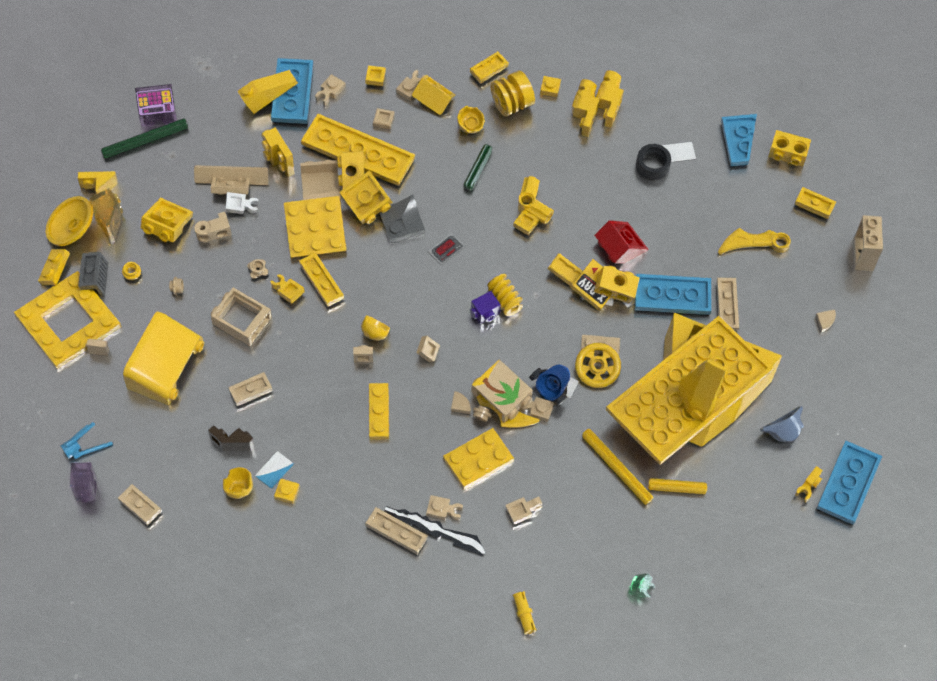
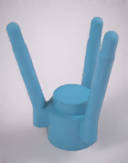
M92 422L60 446L68 458L74 456L77 459L88 453L111 446L113 442L104 443L79 452L78 450L81 447L77 440L95 426V423Z

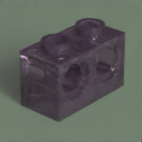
M91 462L71 463L70 487L76 501L82 503L96 500L97 476Z

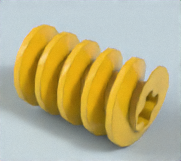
M501 274L489 281L487 287L488 291H491L500 303L504 315L508 317L518 313L523 308V305L520 304L523 299L522 297H517L519 293L514 291L515 287L510 285L511 281L509 279L506 280L507 275Z

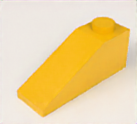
M288 70L252 80L239 89L238 93L248 108L255 114L298 84L291 71Z

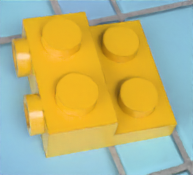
M276 127L265 130L261 134L264 158L267 162L270 161L273 167L278 165L282 172L285 171L288 177L294 175L293 154Z
M370 171L339 192L362 224L372 223L376 219L375 215L379 212H387L391 208L390 204L393 203Z
M160 197L142 216L141 229L146 234L152 233L159 236L164 242L170 241L174 243L183 233V227L192 218L193 211Z

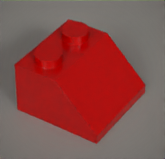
M608 220L594 235L598 240L599 246L605 249L608 253V258L613 263L625 264L649 250L628 222Z

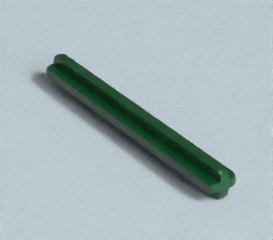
M185 118L103 147L101 148V153L104 158H108L187 129L188 123Z

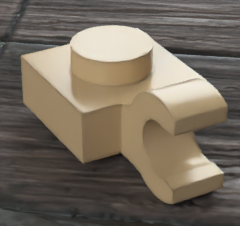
M523 497L506 504V509L513 524L531 518V511H537L542 508L540 497H536L528 502Z

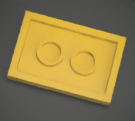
M491 428L443 455V460L465 490L514 462V457L494 428Z

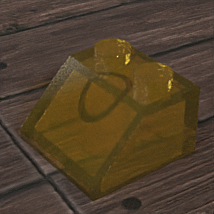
M110 188L90 197L89 200L93 206L95 219L110 243L114 244L123 222L121 215L123 209L120 206L121 201L116 193L113 194Z

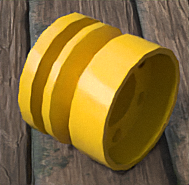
M520 70L509 74L507 79L502 77L490 84L493 100L500 113L505 117L510 116L512 113H517L519 108L524 110L535 104V94L527 76Z

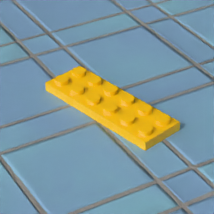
M321 114L316 115L301 140V145L336 160L344 152H363L364 172L370 171L372 175L397 186L400 185L415 159V154Z

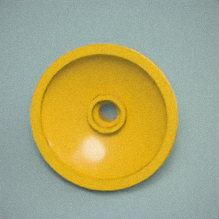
M74 196L59 204L47 221L45 230L47 239L56 246H66L80 239L90 227L93 219V206L91 202L85 197Z

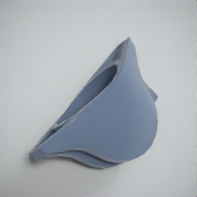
M802 406L793 409L777 420L760 428V431L771 434L779 442L795 440L800 435L801 428L804 427L800 419L803 410Z

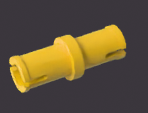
M523 591L517 592L512 596L518 611L516 613L517 618H520L524 635L536 632L537 629L531 615L533 613L532 608H529L526 593Z

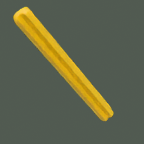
M591 429L583 432L582 437L645 505L649 504L653 500L650 492Z

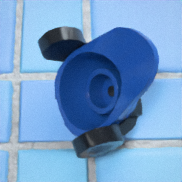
M557 364L549 369L541 370V368H538L529 376L531 381L537 379L536 388L545 399L549 401L556 400L553 403L556 407L567 398L570 372L566 366Z

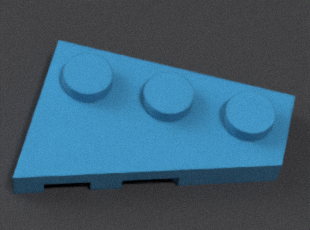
M757 114L721 118L730 166L749 164Z

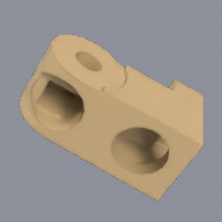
M225 212L218 213L219 218L199 221L195 224V234L200 242H208L232 235Z

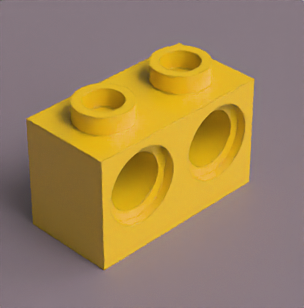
M776 130L768 157L803 167L811 139Z

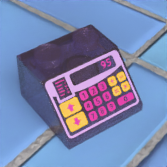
M172 84L135 88L141 126L169 124L177 121Z

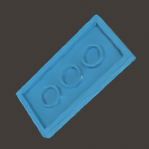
M278 58L276 74L290 70L298 84L273 100L271 122L308 124L313 60Z
M636 274L640 279L635 296V310L711 315V278Z
M845 441L816 509L854 525L882 456Z

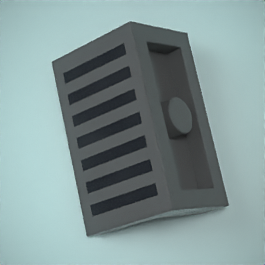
M101 252L82 253L78 287L81 290L96 289L101 296H105L108 261Z

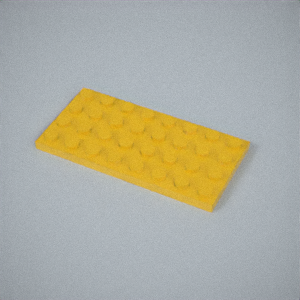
M717 316L606 406V411L661 465L773 371V367L720 316ZM710 359L727 369L716 402L706 420L703 421L695 419L687 413L678 387L682 376L688 375L691 370L697 369L701 363Z

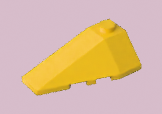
M710 359L701 363L697 369L691 370L688 375L682 376L678 387L687 413L693 418L703 421L706 420L716 402L727 369Z

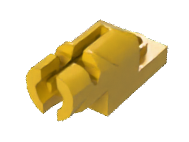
M611 70L605 72L603 82H601L596 98H600L598 108L605 110L603 118L606 119L605 126L612 128L624 93L623 89H619L621 75Z
M582 79L572 104V114L574 117L581 119V135L588 137L598 111L600 98L595 97L597 85L591 80Z

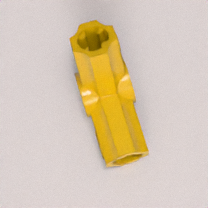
M533 176L524 177L518 199L519 213L523 210L539 218V221L545 225L550 221L554 210L536 200L540 180Z

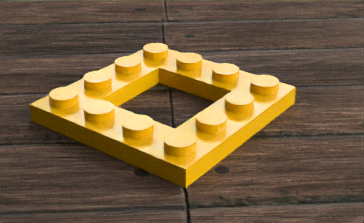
M78 271L14 311L16 318L57 369L88 350L86 346L88 339L103 340L122 327L121 323L93 289L81 290L78 287L80 276ZM74 298L93 322L61 342L43 317Z

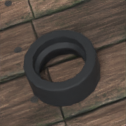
M645 145L638 152L636 168L640 175L647 179L656 180L663 178L669 172L672 160L671 154L662 145ZM648 155L659 156L663 159L664 166L655 169L650 168L644 164L643 158Z

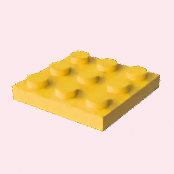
M339 196L284 202L291 259L307 257L315 252L317 255L347 252Z

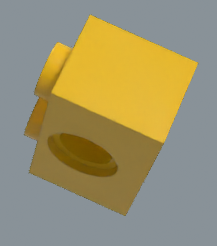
M363 152L341 153V157H338V168H342V175H338L339 186H343V189L364 175ZM350 165L354 166L357 170L354 176L346 174V168Z
M604 266L598 273L594 292L629 304L636 296L640 277L634 276L631 272L619 271L613 266ZM614 280L618 281L620 286L616 285Z

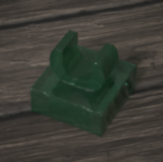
M647 573L635 575L628 593L633 597L650 598L651 595L647 593V589H655V585L651 583L653 577Z

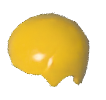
M464 106L459 110L457 116L459 128L468 134L480 132L485 123L484 114L477 107Z
M368 315L365 316L361 323L363 334L368 339L374 341L384 340L390 330L389 326Z
M237 467L230 469L228 477L223 479L224 493L230 498L241 499L247 496L253 489L252 475L246 468Z

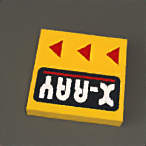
M592 259L570 288L600 311L610 297L594 292L598 273L603 266ZM614 280L615 284L620 286V283Z

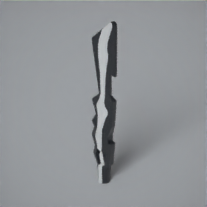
M386 506L384 510L389 515L409 526L416 527L425 534L437 539L444 537L454 541L453 545L485 556V551L477 535L445 529L440 521H430L427 516L422 517L419 513H410L406 509L397 510Z

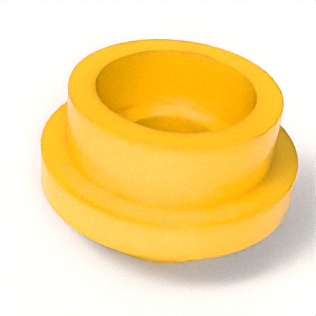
M127 262L122 268V274L127 280H135L141 275V268L135 262Z

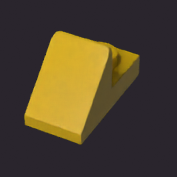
M115 171L78 172L80 188H96L98 200L118 184Z

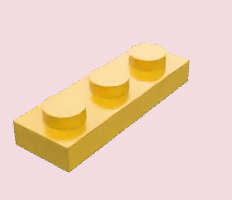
M316 252L299 261L300 266L327 307L344 299V294Z
M369 383V440L389 439L388 383Z

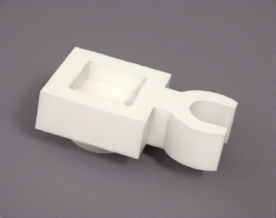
M227 192L225 212L244 214V210H247L249 213L255 214L258 208L252 207L251 204L257 205L258 199L250 198L246 200L245 194Z

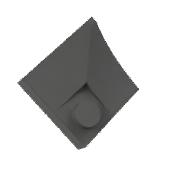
M410 195L392 204L387 212L378 213L389 243L425 233L414 195Z

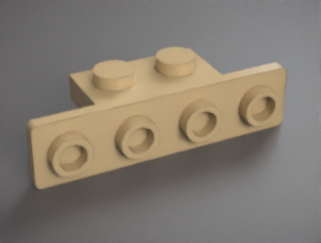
M194 166L195 183H210L211 193L219 195L227 194V192L248 194L250 185H268L269 182L268 168Z

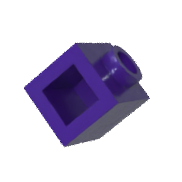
M489 291L471 301L470 313L480 324L490 322L500 314L501 305L494 294Z

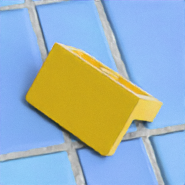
M425 75L421 78L412 96L441 115L447 105L453 101L456 94L428 75Z

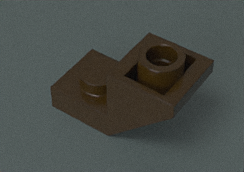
M214 425L208 429L210 439L223 451H251L254 448L251 434L247 431L243 432L240 428L236 429L229 437L223 429H218Z

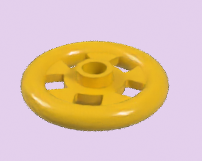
M592 343L582 348L575 360V370L579 379L587 386L604 388L614 383L621 371V360L618 353L611 346L604 343ZM594 351H603V356H594ZM585 357L590 358L588 366L583 365ZM612 358L613 366L608 367L606 359ZM600 363L602 367L596 369L594 364ZM589 370L595 375L593 379L586 375ZM607 371L610 376L603 380L600 375Z

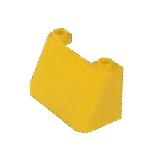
M157 311L124 368L123 378L127 389L169 406L171 401L175 400L178 395L176 382L191 354L201 352L204 347L202 336L166 314Z

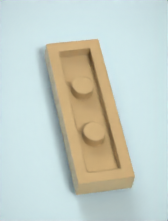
M717 278L718 316L734 331H738L739 315L736 278Z
M375 507L365 523L366 527L417 555L428 539V535Z

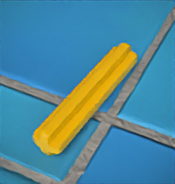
M650 478L648 488L649 490L706 494L707 483Z

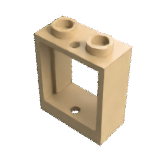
M863 215L854 236L855 270L874 271L883 250L882 217Z
M234 287L230 292L224 294L222 302L219 306H215L211 312V320L214 326L248 346L252 345L272 319L270 308ZM235 302L257 314L244 332L223 320Z

